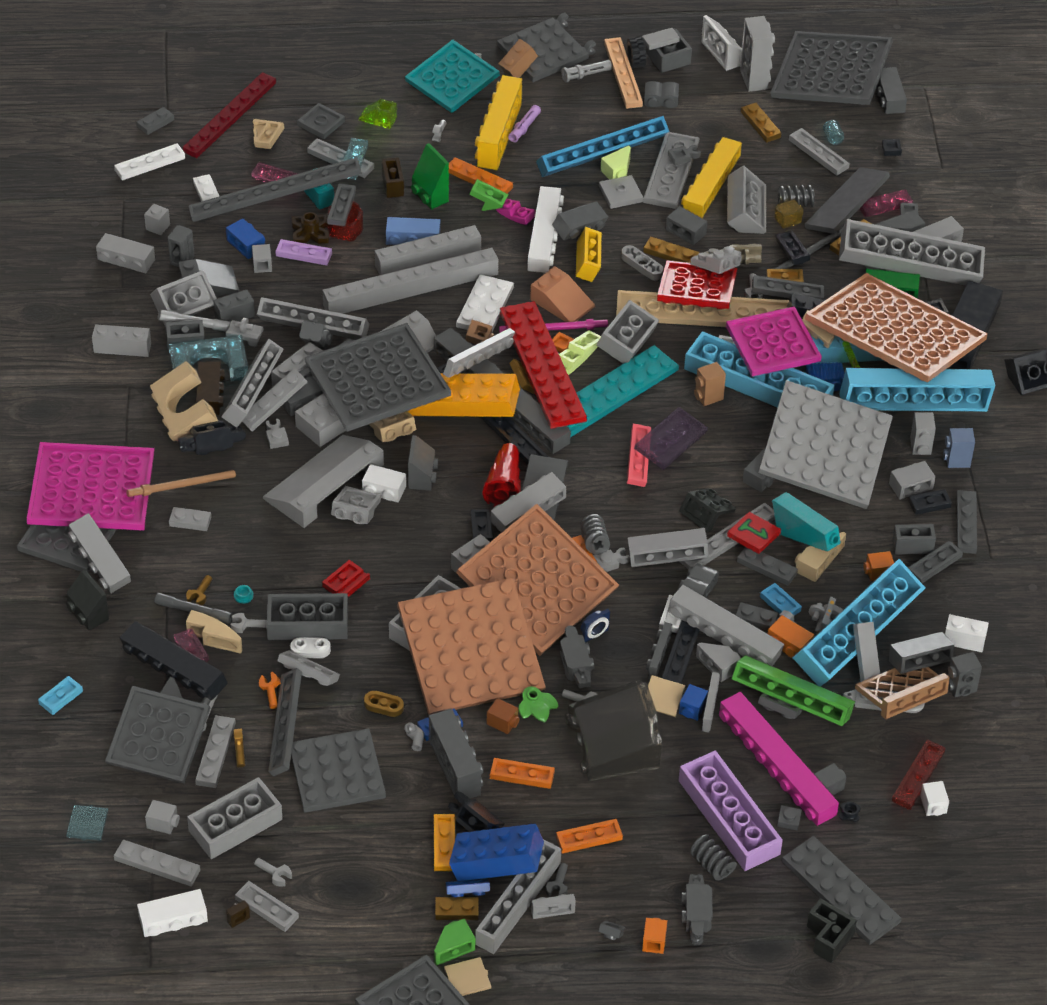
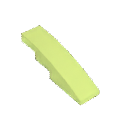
M588 330L569 342L568 349L559 354L568 375L577 369L598 348L597 343L601 337L600 335Z

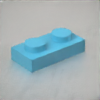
M67 676L38 699L39 705L54 715L81 694L83 688L70 676Z

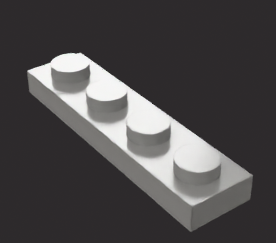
M801 128L789 135L790 142L836 176L849 169V162Z
M318 138L307 148V153L331 164L358 157ZM358 157L362 172L358 176L365 178L374 169V163Z
M294 368L252 405L242 422L253 432L307 383V380Z
M215 715L196 776V785L217 787L236 724L235 718Z
M122 840L114 854V861L191 887L200 872V865L126 840Z

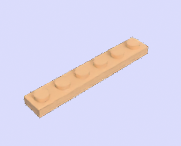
M621 37L605 39L604 45L626 109L642 107L643 101Z

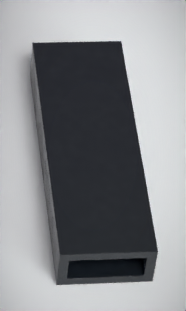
M969 280L952 316L988 333L1001 304L1003 290ZM983 343L948 368L971 369Z

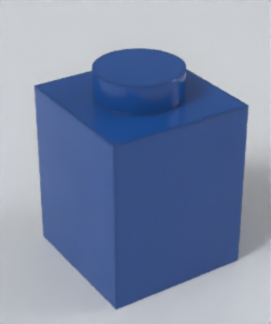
M689 684L680 700L679 714L698 721L706 706L708 691Z

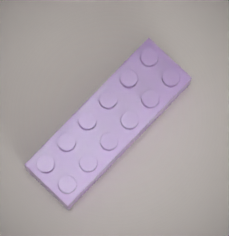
M716 750L680 766V784L744 871L781 854V837Z

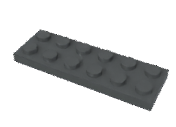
M812 836L783 856L782 863L819 898L857 919L855 932L869 945L901 923V917L815 836Z

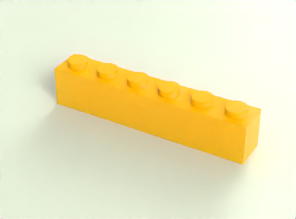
M722 137L720 142L716 143L714 152L709 154L707 163H704L701 168V173L696 175L694 184L689 186L687 195H684L681 205H683L684 209L703 218L741 156V142Z

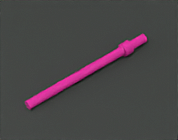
M586 319V321L545 323L548 331L581 328L594 330L597 327H608V320ZM499 326L500 333L507 330L506 326Z

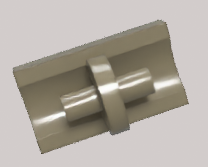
M761 244L730 245V247L741 252V263L745 265L761 263Z

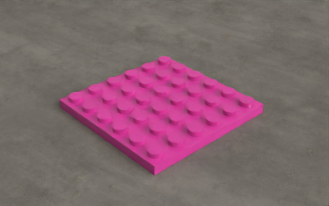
M40 442L27 514V524L69 526L72 522L89 513L99 528L145 530L149 495L128 497L126 490L151 483L154 448Z

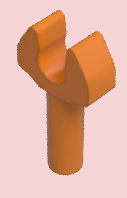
M271 672V681L267 683V679L263 675H261L259 680V687L262 690H267L270 709L277 708L275 688L281 684L280 679L273 672Z

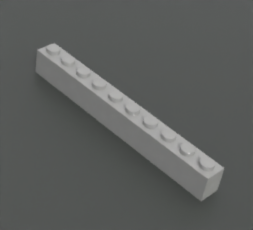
M488 248L323 289V306L327 311L343 314L475 281L479 275L495 276L498 275L499 259L493 248Z

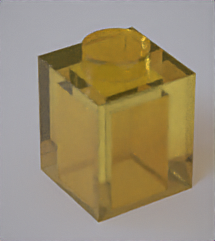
M795 199L776 205L775 219L783 229L801 223L803 208Z

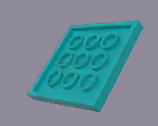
M451 40L407 74L405 81L453 113L499 77L500 72L456 41Z

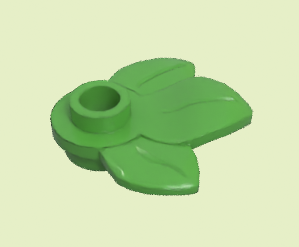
M533 686L527 687L522 693L523 700L519 704V713L523 719L532 714L536 719L545 723L549 717V710L558 708V702L549 693H543ZM529 694H534L536 697L532 698Z

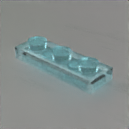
M351 138L344 161L358 157L361 168L368 148V140ZM358 175L349 177L347 179L357 180Z

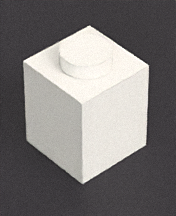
M943 781L923 783L920 797L926 816H938L947 813L949 799Z

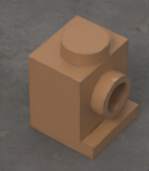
M471 320L465 340L468 343L477 345L494 336L492 333L493 326Z

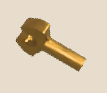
M206 575L197 590H188L186 593L187 601L191 602L192 599L197 598L196 604L204 605L206 595L203 593L211 583L212 577Z
M234 729L237 767L242 768L245 766L242 729Z

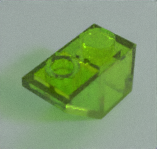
M379 99L365 107L359 117V121L391 129L397 119V103Z

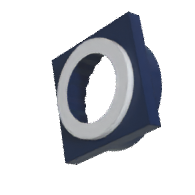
M608 609L593 612L583 621L581 632L583 633L585 643L609 630L610 611ZM600 622V624L595 629H593V627Z

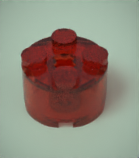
M353 201L345 226L328 224L331 237L354 241L362 233L363 210H361L358 203Z

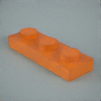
M494 758L490 779L551 789L555 768Z
M617 819L556 832V839L563 854L620 841L623 839V834Z

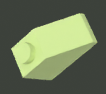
M628 145L601 158V172L609 180L627 176L631 147Z

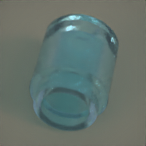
M830 120L823 125V131L830 143L833 145L842 143L844 133L838 121Z

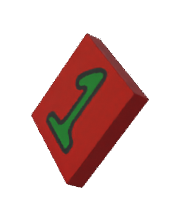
M749 511L728 531L727 537L760 554L781 534V529Z

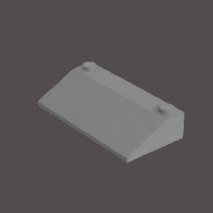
M342 435L265 494L263 499L305 528L318 518L317 504L359 471L367 472L370 464L379 467L384 466L383 449L369 440Z

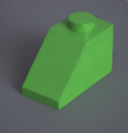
M465 919L452 921L444 927L434 950V963L436 966L475 951L476 938Z

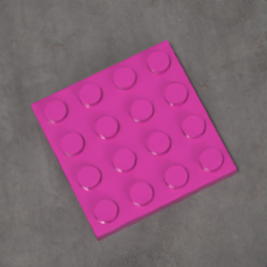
M795 306L726 321V328L752 377L821 362L822 356Z

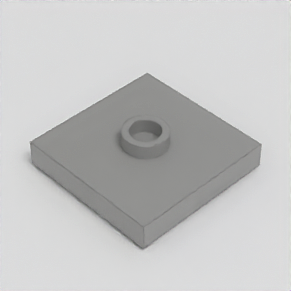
M632 175L599 182V187L610 209L643 202V196Z

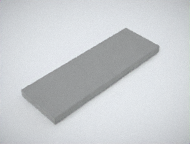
M668 132L665 135L643 198V203L673 209L678 208L694 159L691 158V162L675 166L668 156V150L681 146L688 149L691 145H697L698 148L699 137Z

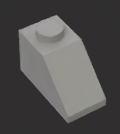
M708 643L697 644L696 657L711 673L717 672L720 674V682L733 676L737 661L741 659L737 652H734L729 646Z

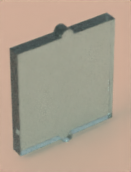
M74 805L66 836L80 838L83 841L86 839L101 841L108 808L93 807V805Z

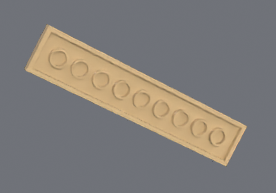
M618 290L616 316L627 302L631 300L659 320L658 323L726 327V321L785 309L789 300L732 297L729 309L721 310L715 307L663 303L662 301H657L658 292Z

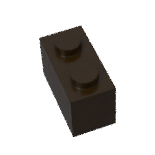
M399 157L382 159V177L387 198L404 196V179Z

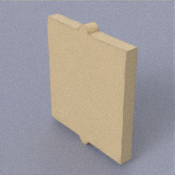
M652 675L648 688L644 690L646 694L641 707L675 717L686 686Z
M481 957L444 966L448 980L462 996L491 989L487 976L488 970H485Z

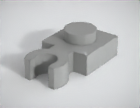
M276 419L275 425H271L269 420H267L266 436L270 449L289 446L285 428H281L280 420Z
M619 548L615 553L610 549L602 554L593 555L597 563L606 572L619 568V563L626 564L630 561L629 555L622 556L625 555V548Z

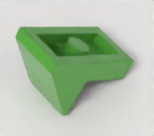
M477 179L469 195L485 202L481 211L502 208L509 194Z

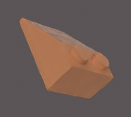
M555 266L531 284V301H535L536 304L564 322H577L595 307V304L574 280Z

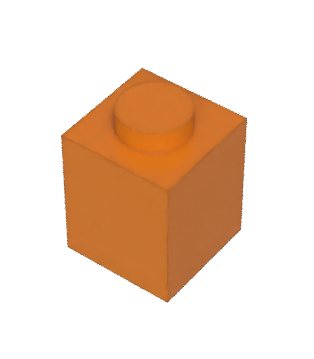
M891 552L867 554V561L864 562V572L869 575L870 581H875L894 563Z
M646 918L642 951L664 954L668 920Z

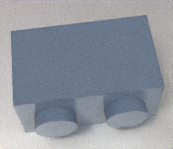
M950 428L949 436H946L945 439L946 449L943 450V459L947 460L948 468H970L975 446L973 428Z

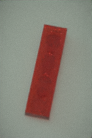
M926 740L892 796L891 802L911 810L921 793L922 784L927 783L944 755L946 748Z

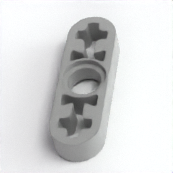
M628 245L622 248L621 258L624 262L651 280L657 281L662 279L664 268L661 264L634 246ZM644 261L647 264L641 265L638 262Z

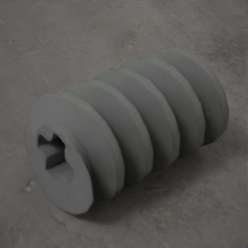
M780 185L778 188V206H780V203H783L784 208H786L787 202H789L790 206L793 207L794 202H796L797 206L800 207L801 202H803L804 206L807 207L808 202H810L813 207L815 202L814 188L811 185H807L805 189L804 185H800L798 189L796 185H793L791 190V187L787 185L784 190V187Z
M598 514L586 516L581 522V531L586 549L596 555L607 552L610 547V540L604 519Z
M702 835L694 842L690 851L693 858H696L698 863H701L704 869H707L708 873L715 880H722L735 870L737 863L735 861L731 862L730 856L725 857L726 852L724 850L720 851L719 845L714 846L715 841L713 839L708 840L709 835Z

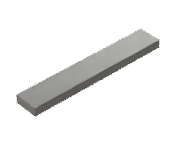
M766 503L751 511L769 523L775 520L774 510ZM743 517L707 539L709 558L679 562L688 570L697 563L706 565L738 544V542L727 537V533Z

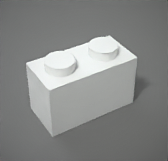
M371 464L362 480V490L379 494L381 498L394 502H399L406 488L405 473Z
M949 614L945 635L955 644L954 647L983 652L989 623Z

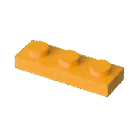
M434 814V871H452L449 862L455 843V814Z

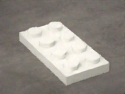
M479 275L456 322V327L468 330L471 320L493 326V332L500 317V308L505 307L514 288V283Z

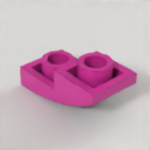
M506 199L502 208L496 209L497 212L506 218L527 225L536 214L534 209L521 207L520 201Z

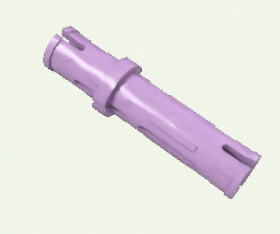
M533 105L521 121L515 124L514 129L508 136L510 141L517 142L527 132L528 127L541 113L539 106Z

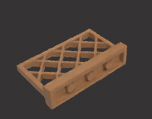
M929 667L920 669L921 671L914 670L902 674L894 668L857 683L855 689L881 709V716L888 719L947 694L950 677L945 673L938 675ZM895 675H907V677H899ZM909 676L921 677V679L909 678ZM881 681H890L891 684L881 683ZM894 682H897V683H905V686H904V685H896V684H893V683H894ZM866 687L876 688V690H869ZM878 688L890 690V692L878 691Z

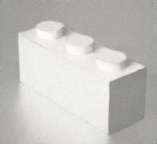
M201 889L137 904L144 937L157 936L160 933L177 931L184 927L197 926L208 922L207 909Z

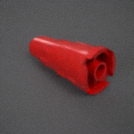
M503 444L483 486L482 494L484 500L488 504L492 502L494 507L506 502L512 495L521 492L520 468L518 467L519 450L514 444Z

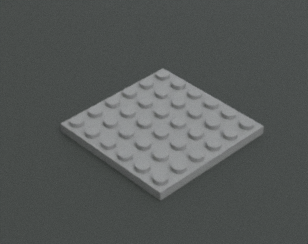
M786 380L758 473L867 509L893 416Z

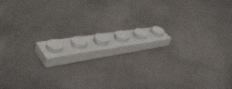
M509 328L449 358L443 375L450 378L510 348L514 342L512 337L515 331Z

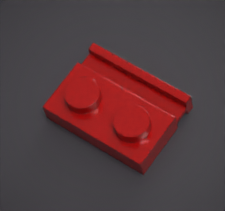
M348 560L322 581V587L332 594L348 593L349 597L370 580V574H366L361 567Z

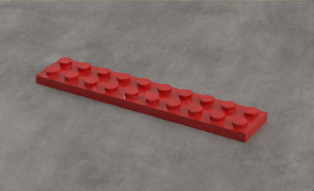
M535 301L501 307L500 315L506 328L515 331L512 337L514 339L513 344L550 429L587 422V415Z

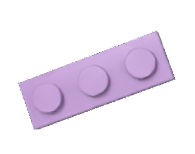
M283 239L280 240L276 249V256L321 265H328L332 255V248Z

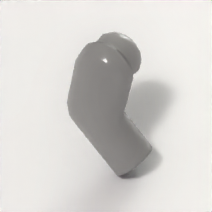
M409 722L405 725L404 730L413 740L412 749L414 751H421L424 732L417 725Z

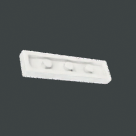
M177 143L114 165L121 180H125L185 159V153Z

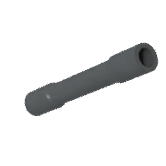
M159 592L155 597V604L187 612H191V610L197 611L226 624H230L233 614L228 611L191 603Z

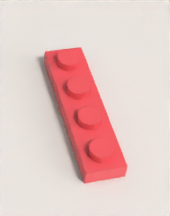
M634 423L632 425L627 484L641 487L646 486L651 427Z

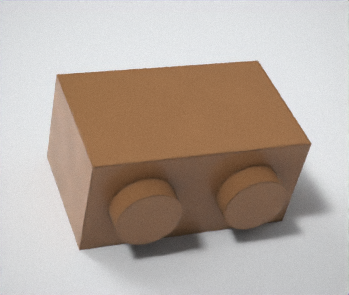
M519 39L498 64L506 75L520 78L538 55L529 44Z
M718 362L697 368V377L695 378L696 390H694V394L703 406L724 399L726 373Z

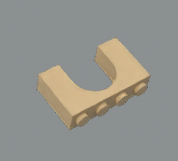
M187 361L150 385L153 391L151 395L155 402L158 403L157 409L164 417L162 421L169 429L168 435L172 441L177 442L179 438L190 435V429L193 426L218 421L213 408L204 399L186 411L176 413V406L180 398L201 383L197 371Z

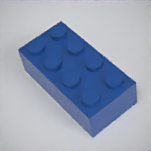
M536 824L457 833L449 865L457 881L537 872L544 840Z

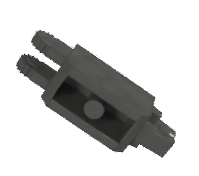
M569 625L565 629V637L560 641V657L566 678L570 681H576L579 688L591 687V670H594L593 658H589L588 642L585 643L583 635H578L576 627Z
M690 874L689 884H686V892L681 893V905H685V910H682L681 923H685L686 932H690L692 944L697 946L703 943L704 932H708L712 927V888L704 884L703 875Z

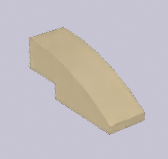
M191 610L186 620L188 635L203 638V645L242 653V639L234 630L211 616Z

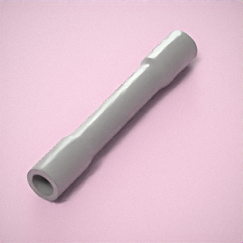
M161 309L158 312V320L160 321L203 320V327L225 332L231 324V321L196 317Z

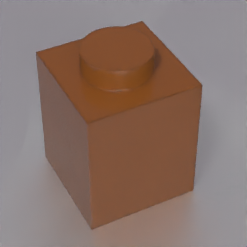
M498 698L487 711V725L506 734H509L512 728H516L520 720L518 708Z

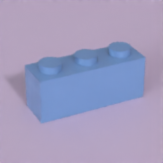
M387 217L386 245H398L440 234V219Z

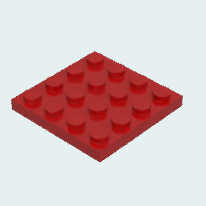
M667 260L657 301L680 303L681 305H697L699 307H715L721 310L729 309L737 276V268H732L718 274L691 265V263Z

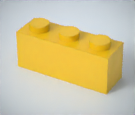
M585 227L578 238L576 277L592 282L600 270L602 232Z

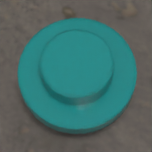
M247 585L238 586L234 592V599L238 603H248L254 597L252 589Z

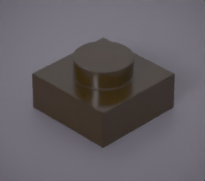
M245 900L233 904L226 910L227 923L231 928L250 918L249 905Z

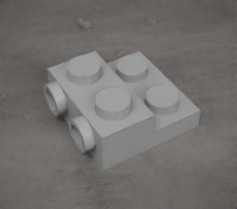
M730 246L724 247L721 250L711 248L704 253L691 257V265L721 274L739 266L742 256L740 251Z
M345 486L333 500L331 515L338 519L352 520L356 524H368L374 517L375 508L381 502V495Z

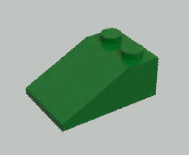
M428 143L413 173L411 189L432 210L449 202V162Z

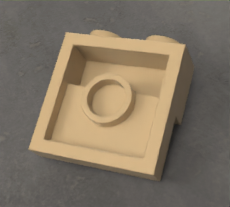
M408 411L368 424L374 429L375 436L382 442L393 441L396 437L409 435L416 430L414 416Z

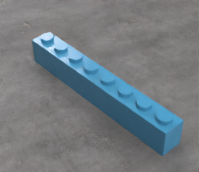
M664 116L543 155L536 163L541 176L545 177L605 157L628 145L634 147L661 138L670 131Z

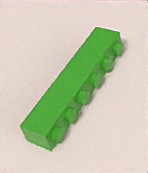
M746 655L737 661L732 680L840 726H843L850 719L855 701Z

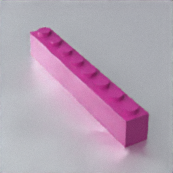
M738 692L721 701L719 716L722 721L726 722L731 727L732 732L740 737L745 747L754 753L757 761L768 769L770 776L775 777L780 783L781 788L792 797L794 803L803 809L807 818L818 826L835 817L838 812L839 802L741 692Z

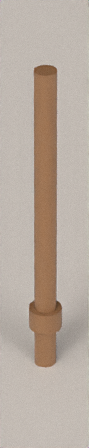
M234 470L155 485L144 484L138 488L126 490V494L128 497L148 496L154 492L235 478L236 473Z

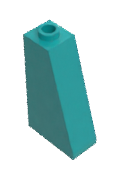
M785 492L772 500L776 526L781 529L780 535L827 552L841 544L837 525L789 493Z

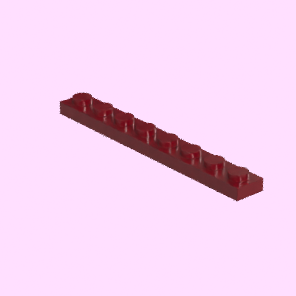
M262 72L182 147L183 152L198 158L276 84V78Z

